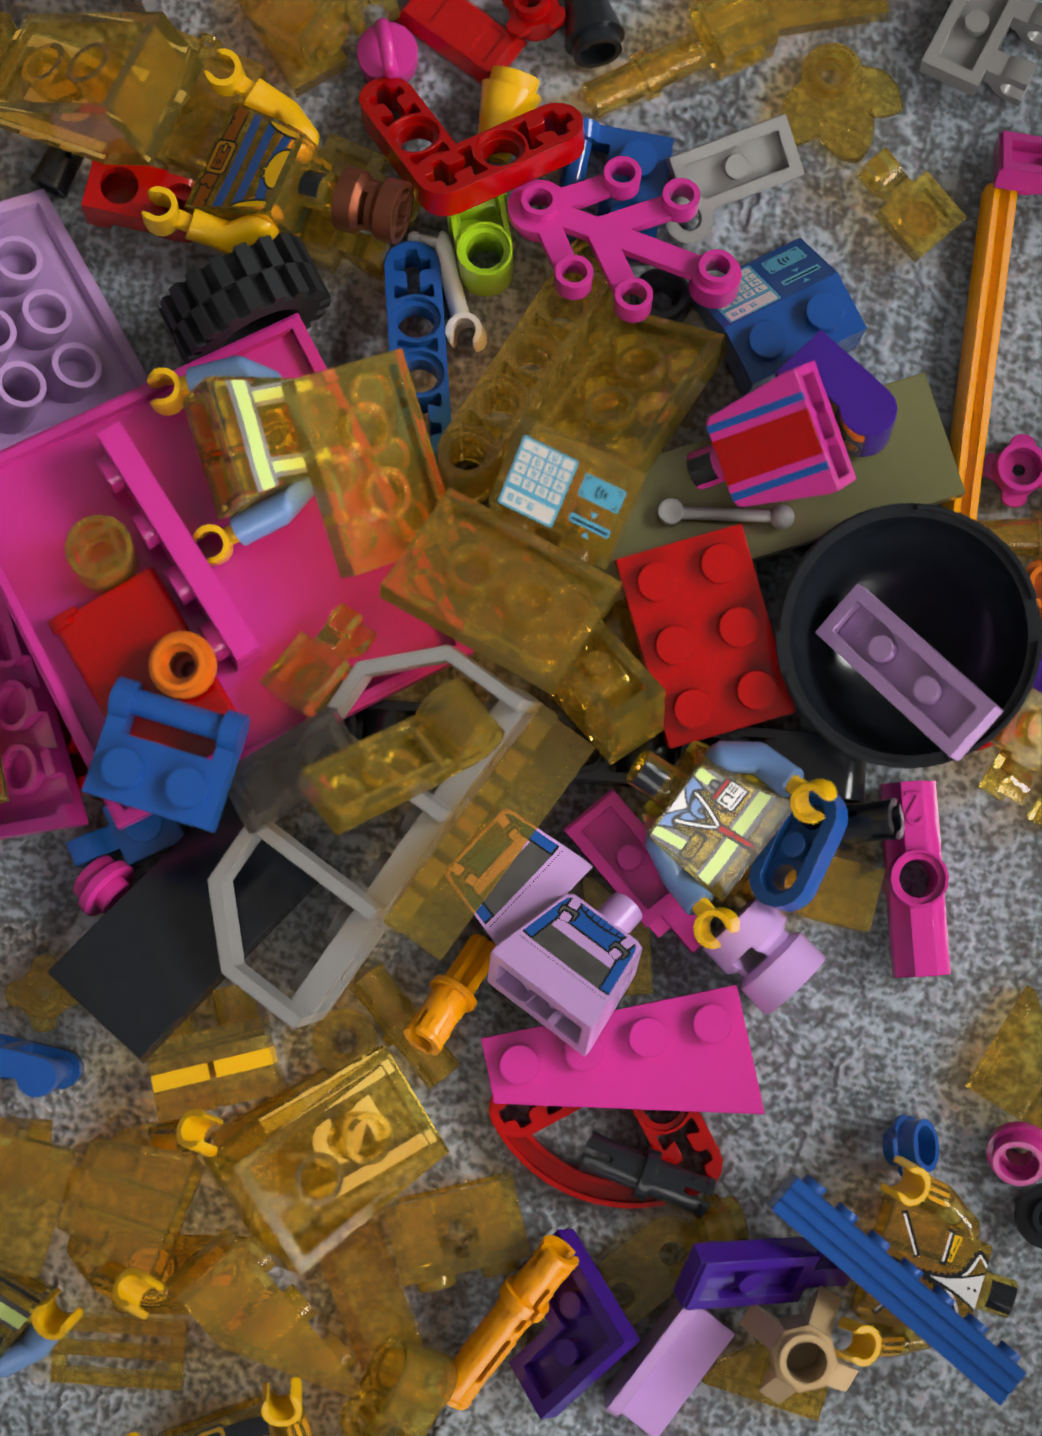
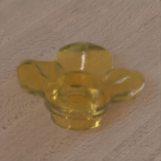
M827 43L813 49L805 58L801 69V82L785 96L781 114H786L796 147L819 137L822 145L834 157L851 164H858L865 157L872 143L874 118L883 119L901 113L903 111V101L897 83L887 72L862 65L857 54L844 44ZM827 69L835 70L841 76L842 81L835 85L828 84L822 80L820 73Z

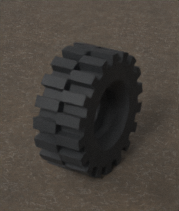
M279 234L272 240L271 236L268 235L259 237L250 246L246 242L233 247V252L223 257L220 253L208 259L209 264L202 269L193 268L185 274L187 278L185 282H175L168 289L170 295L162 297L159 312L183 360L188 364L296 313L299 314L306 329H309L311 327L310 321L318 320L325 314L324 308L330 306L331 295L300 237Z

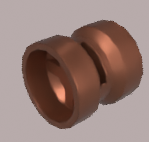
M346 167L338 178L331 203V222L334 229L352 234L366 230L372 232L376 240L398 244L403 239L411 219L414 202L413 185L409 181L388 177L384 181L375 180L369 171Z

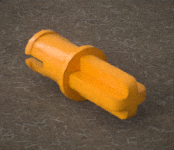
M481 934L471 935L446 974L436 975L430 981L431 991L426 997L427 999L403 1030L405 1038L415 1048L426 1054L431 1052L434 1056L438 1055L458 1021L461 1020L465 1013H470L475 1009L477 1000L474 993L489 972L491 952L497 946L494 942L489 941Z

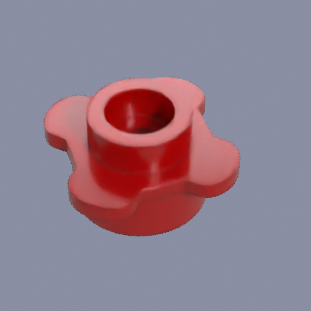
M502 0L504 7L509 9L510 18L506 23L507 31L515 38H523L534 42L548 39L558 31L567 17L565 9L559 5L558 0Z

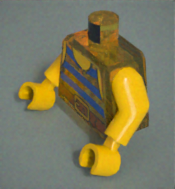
M226 48L217 49L218 57L226 65L235 69L233 74L227 79L215 78L210 72L204 70L212 90L224 97L239 94L246 100L243 104L233 102L184 206L190 213L179 209L176 196L170 189L155 186L147 191L149 200L159 207L168 208L169 211L161 216L141 211L144 224L156 236H167L179 229L186 232L185 239L225 254L233 252L234 246L244 242L248 246L253 245L259 237L270 235L272 240L279 234L301 237L314 209L324 212L331 211L333 193L339 178L338 175L331 173L332 160L318 147L319 132L298 103L261 78L256 83L246 77L242 64L233 51Z

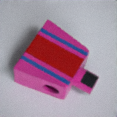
M815 360L784 372L706 419V428L712 445L688 453L686 460L691 480L698 489L703 490L726 482L732 500L737 507L826 495L839 491L857 480Z

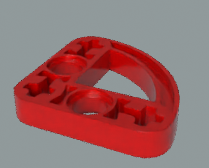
M491 1095L489 1115L497 1133L524 1166L552 1187L580 1200L608 1207L636 1209L668 1205V1203L647 1196L646 1200L642 1201L632 1197V1189L608 1181L586 1171H579L577 1166L553 1153L534 1135V1133L582 1107L560 1106L548 1112L547 1106L533 1105L529 1109L531 1120L526 1124L520 1125L515 1117L507 1120L503 1119L500 1111L507 1104H494L493 1095ZM632 1109L652 1148L662 1152V1160L675 1165L683 1160L675 1141L672 1138L662 1147L657 1137L679 1130L692 1118L697 1128L685 1131L684 1133L695 1151L708 1150L710 1157L702 1163L705 1171L703 1175L714 1177L717 1182L722 1173L723 1159L720 1149L700 1112L678 1111L671 1120L656 1122L650 1119L644 1110ZM689 1187L684 1188V1192L692 1196L702 1193Z

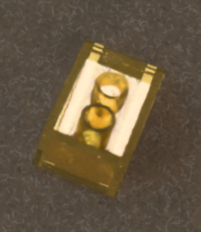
M163 11L26 14L0 59V128L102 164L151 166L153 160L163 148L167 134L182 106L188 101L191 90L205 65Z
M380 1045L254 1117L218 1145V1151L214 1157L204 1156L203 1160L267 1261L272 1265L303 1275L450 1151L388 1048Z

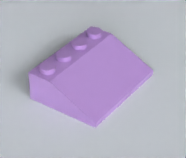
M44 189L0 201L1 451L147 383L148 377Z

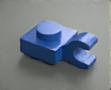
M104 806L102 810L109 826L79 836L67 842L66 845L76 867L86 868L95 859L105 855L111 856L120 851L126 863L132 867L171 849L186 832L182 823L154 814L119 830L107 806Z

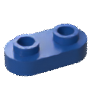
M810 791L808 797L811 807L819 812L824 811L825 819H823L821 826L813 830L812 823L807 824L799 821L790 811L756 855L750 868L749 883L753 894L760 902L780 911L792 912L805 907L814 898L848 824L847 807L844 800L838 794L836 799L826 801L819 797L816 792ZM791 795L782 798L767 830L768 835L790 808ZM795 870L796 880L791 888L786 889L785 878L789 872Z

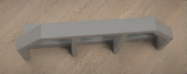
M450 645L356 662L207 879L221 973L292 1029L324 1020L544 704L524 689L509 686L458 648ZM450 663L492 693V695L483 704L476 716L475 723L480 728L467 747L458 745L441 765L437 776L443 781L432 795L343 729L340 724L373 677ZM329 741L415 804L401 824L400 830L406 835L392 855L387 851L384 852L366 873L363 883L369 887L366 892L273 823ZM261 839L348 904L336 916L328 928L326 936L332 941L319 960L315 957L310 958L293 978L290 989L295 994L292 999L247 966L244 959L233 880Z

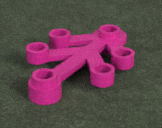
M617 156L606 163L602 175L562 188L547 180H533L514 189L509 197L508 218L510 223L523 238L541 243L555 273V290L565 299L579 300L587 296L592 289L594 272L589 260L583 256L574 255L566 234L589 243L614 295V312L625 322L636 323L646 319L651 312L653 301L652 287L645 280L634 276L625 256L689 280L688 288L691 297L703 307L711 309L723 308L731 304L738 294L742 272L739 263L730 253L714 249L699 255L639 232L669 221L683 223L695 217L699 207L700 190L689 179H672L664 186L662 196L599 217L580 210L609 198L626 201L637 195L642 175L640 165L630 157ZM622 174L630 177L631 181L622 183L614 180L612 177ZM682 196L690 202L683 205L676 204L671 198ZM543 205L548 208L543 210H537L532 208L531 206ZM707 271H719L725 275L721 277H715L710 275ZM568 273H578L584 279L579 282H570L563 276ZM628 295H636L644 302L639 305H630L623 298Z

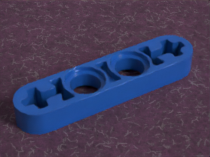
M407 241L391 248L385 257L384 263L394 447L397 456L405 465L413 469L427 470L436 468L445 462L450 454L452 445L441 265L438 254L430 246L422 242ZM407 267H418L419 294L408 295ZM421 316L432 323L433 329L423 337L414 338L403 334L398 326L408 317ZM415 370H425L433 374L437 379V383L432 389L422 393L406 389L401 381L406 374ZM415 413H428L430 445H417Z

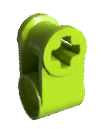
M507 192L462 213L446 216L448 231L453 237L461 282L470 293L479 297H492L502 293L510 285L513 278V243L509 226L511 223L508 218ZM482 251H491L501 258L497 265L488 269L478 268L470 262L475 254Z

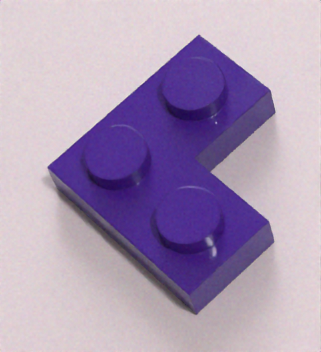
M574 1228L560 1229L553 1235L561 1238L574 1249L576 1253L573 1256L579 1258V1264L572 1270L565 1281L561 1283L549 1300L550 1308L545 1315L549 1325L509 1362L540 1420L557 1417L640 1341ZM529 1258L518 1268V1271L523 1268Z

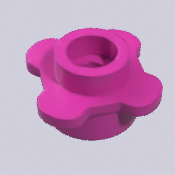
M1027 434L1015 435L1010 440L1009 446L998 454L989 453L984 457L982 475L987 479H992L1001 491L1000 499L1005 506L1019 508L1026 503L1029 494L1038 488L1042 489V450L1036 446L1035 440ZM1014 466H1021L1024 473L1022 476L1018 477L1013 474Z

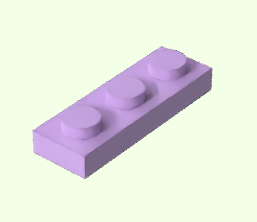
M858 583L815 632L939 748L957 761L961 760L1003 712L999 706L868 589Z

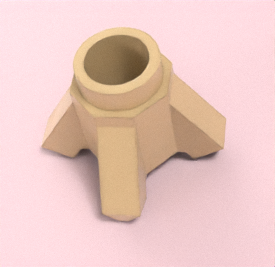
M820 1285L808 1300L803 1313L779 1319L758 1305H751L739 1324L767 1347L771 1363L758 1389L759 1392L780 1404L795 1392L801 1393L825 1386L844 1392L848 1390L859 1371L843 1359L836 1357L831 1334L841 1302L840 1297Z

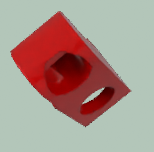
M96 151L81 202L87 224L110 229L115 225L146 233L151 232L144 224L141 211L149 212L155 216L165 215L169 211L168 208L159 207L149 200L147 191L152 187L162 186L170 189L176 196L179 209L193 214L195 208L204 211L206 206H190L200 183L168 173V170ZM179 229L170 235L158 236L176 242H193L185 239L186 232Z

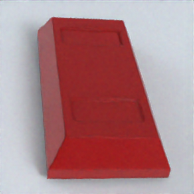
M407 0L393 17L394 22L404 26L416 38L481 85L483 79L490 77L493 66L510 67L527 45V41L523 38L511 36L505 25L470 0Z

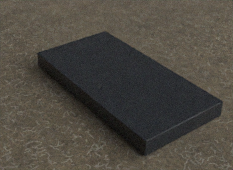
M233 787L228 792L215 833L192 827L47 971L64 990L143 1064L227 978L221 973L207 879L256 809ZM263 839L258 843L233 880L244 959L319 883Z

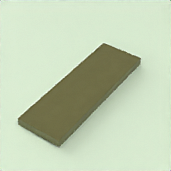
M925 372L884 384L894 396L898 408L890 440L882 451L872 456L860 457L848 453L857 480L830 494L737 507L732 500L726 482L700 490L691 480L686 460L688 453L712 445L710 438L591 474L626 492V496L617 514L578 495L584 477L572 480L561 506L595 611L625 602L613 561L615 559L742 523L752 561L754 562L815 543L828 530L843 520L875 507L900 503H919L935 506L961 498L966 492ZM669 498L677 499L685 507L771 510L776 505L785 504L792 508L795 519L789 528L782 530L775 528L771 523L682 519L679 524L670 527L660 522L658 508L662 501ZM591 512L597 514L598 516L592 519ZM570 513H575L609 530V537L604 538L570 521ZM587 532L588 539L582 537L581 535Z

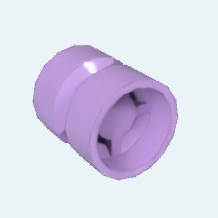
M753 897L736 912L740 920L739 931L731 933L723 925L713 935L720 942L721 948L708 949L703 947L702 950L726 975L738 973L742 977L740 990L764 1015H768L804 985L823 964L826 957L801 931L789 933L785 929L787 916L782 911L765 905L756 897Z

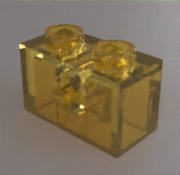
M513 1170L389 1199L384 1207L401 1287L417 1284L420 1293L437 1291L457 1284L456 1274L480 1268L483 1277L500 1276L520 1269L519 1259L531 1256V1245ZM461 1219L465 1229L477 1228L478 1232L470 1235L469 1247L465 1249H458L455 1239L443 1240V1236L449 1233L451 1220Z

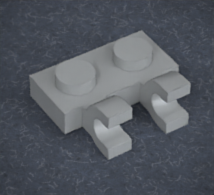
M953 0L921 60L919 72L973 97L983 81L988 83L992 91L1000 98L1019 107L1030 86L1031 78L1038 64L1004 53L999 48L1009 29L1016 31L1020 40L1026 45L1042 53V3L1034 0Z

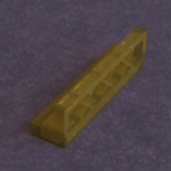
M542 704L383 922L398 934L403 933L441 961L596 747L560 722L559 715Z

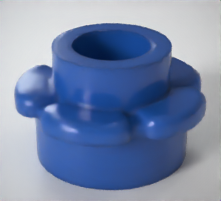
M901 1114L894 1119L892 1126L886 1129L883 1135L882 1148L885 1160L890 1166L898 1167V1173L901 1177L903 1176L902 1166L893 1162L896 1156L906 1158L924 1168L927 1172L933 1171L939 1158V1141L937 1132L929 1120L916 1119L913 1116L907 1117V1115Z

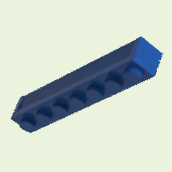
M792 1173L767 1203L768 1207L1001 1406L1027 1373L1017 1364L1021 1356L1003 1340H1000L995 1345L986 1338L984 1334L989 1328L970 1312L964 1318L951 1308L956 1300L937 1284L932 1290L919 1280L924 1273L907 1258L903 1257L900 1262H897L890 1256L887 1250L891 1245L873 1229L867 1235L854 1225L859 1217L840 1201L835 1207L828 1203L822 1197L827 1190L811 1176L806 1174L801 1180L796 1174Z

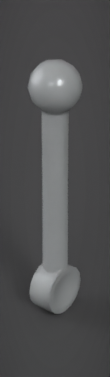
M669 498L662 501L658 508L660 522L670 527L676 526L682 519L771 523L775 528L782 530L789 528L795 519L794 511L785 504L776 505L771 510L685 507L677 499Z

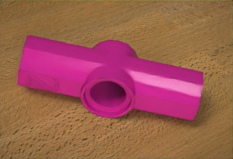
M922 780L879 784V800L896 798L897 803H900L905 821L904 835L901 839L882 841L884 866L881 870L880 884L887 903L892 977L951 975L945 892L948 888L949 874L945 863L942 861L936 781ZM909 861L919 863L927 872L928 885L925 891L918 897H912L905 893L899 881L900 871Z

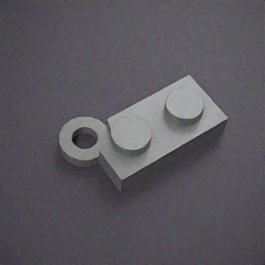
M786 114L777 115L665 158L671 179L686 178L693 181L699 187L700 201L697 211L699 222L694 229L690 231L683 230L677 222L673 221L664 223V228L668 235L676 242L684 244L697 243L704 239L712 229L714 221L713 209L805 175ZM676 196L671 199L674 203L681 205L690 202L682 196Z

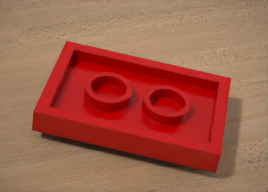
M742 523L613 560L667 748L672 749L795 713L792 699L781 676L774 635Z

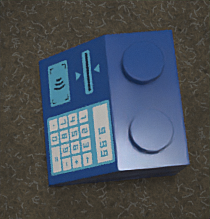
M802 238L795 239L741 266L742 277L738 294L735 300L728 306L718 309L706 308L699 305L692 298V302L742 397L774 379L775 372L820 330L825 332L848 353L857 347L867 329L838 272Z

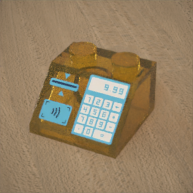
M524 414L516 429L490 495V513L499 517L496 522L497 527L520 540L531 542L533 536L536 535L558 546L554 554L574 567L590 571L592 565L595 564L607 570L642 501L647 474Z

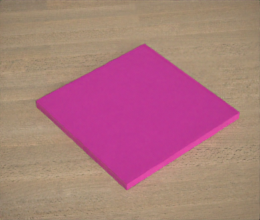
M298 313L173 370L180 377L186 375L188 367L239 355L278 371L284 381L301 379L307 384L310 393L307 403L309 422H312L309 410L312 399L318 421L331 419L332 433L338 442V445L324 447L328 450L330 462L326 468L307 472L309 477H315L316 493L288 525L247 546L241 542L236 543L233 548V554L227 562L218 566H210L258 642L261 653L260 659L240 671L236 669L229 656L220 662L217 661L216 676L237 712L250 716L249 733L247 734L235 773L303 740L356 662L445 645L456 647L469 657L474 653L464 630ZM145 383L0 451V594L88 770L106 718L59 636H54L48 622L73 606L79 609L142 571L154 567L190 631L202 637L198 627L207 623L195 601L193 600L183 605L170 586L163 571L170 568L172 564L161 546L157 545L149 550L137 533L129 515L138 509L126 490L123 489L114 494L100 473L94 459L103 455L96 433L120 420L192 537L194 532L203 525L212 524L224 528L230 525L231 516L277 493L279 490L270 494H256L260 492H258L251 467H245L250 465L248 457H239L241 471L252 504L232 511L218 462L208 463L210 477L222 515H218L185 406H188L197 438H200L203 461L210 460L205 458V454L214 452L215 447L201 403H215L213 396L197 400L192 394L187 395V402L179 413L172 416H163L155 412L150 402L170 396L174 386L165 385L160 388H151L148 383ZM226 392L216 395L218 403L224 405L236 447H245L243 438L240 437L242 434L236 432L229 411V407L233 406L230 393ZM307 397L285 401V406L281 410L294 453L323 449L322 447L316 448L309 435L306 414ZM262 423L264 432L270 429L271 425ZM210 534L203 540L196 542L205 559L218 555L223 549V540L219 534ZM446 663L373 677L344 719L452 666V664ZM213 755L209 756L206 759L212 760ZM103 799L119 830L153 815Z

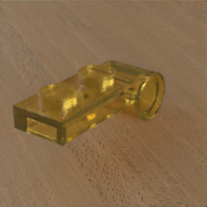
M451 680L430 693L420 704L414 716L303 768L297 785L334 834L338 836L480 763L499 746L504 738L505 731L464 680Z

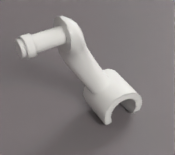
M443 230L439 232L438 237L421 234L417 231L410 232L408 241L422 242L432 249H436L441 265L442 289L451 315L445 327V335L452 348H455L459 333L466 328H474L476 332L473 337V349L475 352L482 351L487 344V333L480 320L469 312L453 244L449 235Z

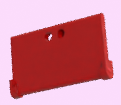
M154 567L142 571L79 609L75 606L67 609L48 622V626L54 636H59L105 718L108 714L110 693L120 676L141 682L143 690L225 715L229 709L237 711L217 676H215L213 683L204 693L190 699L170 697L161 692L153 683L149 673V657L156 643L164 636L173 632H191ZM189 653L181 654L174 662V671L180 678L190 676L195 669V660ZM135 716L129 734L203 758L213 755L216 748V740Z

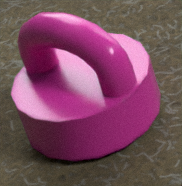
M384 17L378 18L375 25L369 27L361 35L357 45V60L363 77L368 82L384 76L387 78L398 77L409 82L414 77L419 66L418 46L413 34L402 25L389 22Z

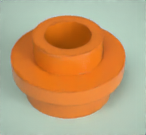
M187 631L173 632L161 638L152 649L149 657V673L155 686L164 694L178 699L194 698L204 693L213 683L217 673L216 654L212 646L203 637ZM189 653L195 660V669L190 676L180 678L174 671V662L181 654Z

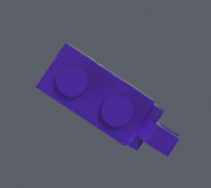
M771 1237L759 1240L727 1242L710 1241L693 1244L673 1291L681 1308H685V1310L799 1302L803 1291L807 1288H817L820 1285L823 1287L845 1286L848 1284L850 1277L804 1237Z

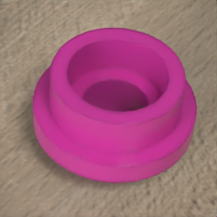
M108 855L95 859L79 874L73 885V893L79 898V908L88 916L105 914L133 887L131 883L134 878V870L125 861H115Z
M1009 1122L997 1127L990 1134L986 1146V1157L990 1167L1001 1180L1014 1186H1027L1037 1182L1042 1177V1130L1026 1122ZM1022 1147L1029 1151L1016 1153L1010 1150V1148Z

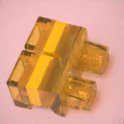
M233 985L212 992L211 995L218 1026L196 1031L192 1013L148 1058L159 1122L180 1118L189 1110H213L222 1105L225 1107L278 1094L288 1088L282 1063L279 1064L274 1047L269 1015L259 1016L255 999L239 986Z

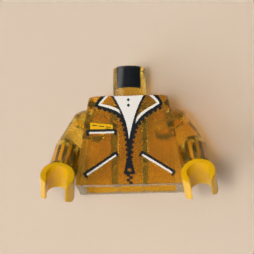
M896 1156L893 1162L902 1166L903 1176L900 1182L892 1187L883 1182L881 1183L880 1189L884 1192V1196L873 1229L891 1245L887 1253L897 1262H900L905 1257L924 1273L919 1280L930 1290L937 1284L955 1299L956 1302L951 1308L963 1318L968 1312L973 1315L975 1308L1007 1318L1016 1300L1017 1281L986 1270L992 1246L979 1238V1219L949 1184L929 1175L924 1168L906 1158ZM856 1284L849 1308L860 1320L869 1323L864 1324L847 1317L839 1319L838 1327L852 1332V1341L845 1350L835 1349L836 1357L864 1367L872 1364L877 1357H899L932 1348L859 1284Z

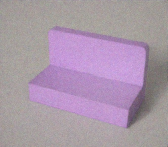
M675 1297L604 1391L605 1409L616 1418L622 1413L650 1436H660L734 1337V1330L708 1309L685 1310V1308H681L677 1297Z

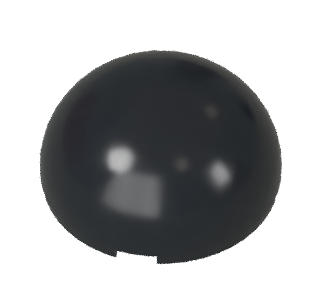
M900 503L875 507L845 519L828 530L810 547L793 570L785 586L778 609L775 643L778 665L789 696L800 714L817 733L841 751L857 759L890 768H926L955 760L939 748L815 633L857 583L868 589L1003 710L1002 714L964 756L976 751L1004 730L1023 706L1033 687L1042 655L1041 620L1036 600L1038 597L1035 588L1016 554L1000 537L980 522L962 513L929 504Z

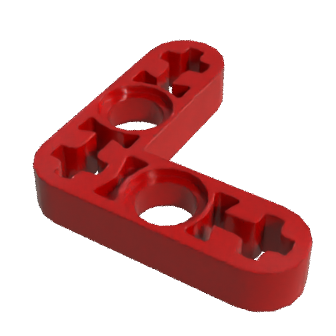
M386 76L373 79L365 84L359 94V105L365 130L400 178L412 183L414 197L427 212L437 216H452L462 213L572 163L584 151V119L579 110L565 103H549L539 106L461 142L455 143L414 88L404 79L398 77L387 78ZM390 110L393 112L399 111L400 118L394 121ZM415 139H425L432 143L425 150L409 152L401 148L406 142ZM497 153H510L517 157L510 164L495 166L486 162L488 157Z

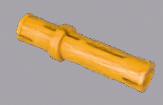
M554 1235L543 1237L523 1268L516 1275H510L504 1280L499 1288L500 1297L495 1302V1305L474 1329L450 1364L436 1378L434 1388L439 1389L437 1391L438 1396L450 1407L457 1410L467 1409L488 1378L493 1375L516 1345V1342L532 1323L540 1322L548 1313L550 1308L549 1300L554 1292L579 1264V1258L573 1256L576 1252L564 1240Z

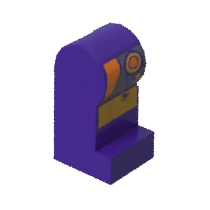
M820 330L775 372V378L786 371L815 360L847 452L860 457L875 455L882 451L890 440L898 410L896 400L882 383L825 332Z

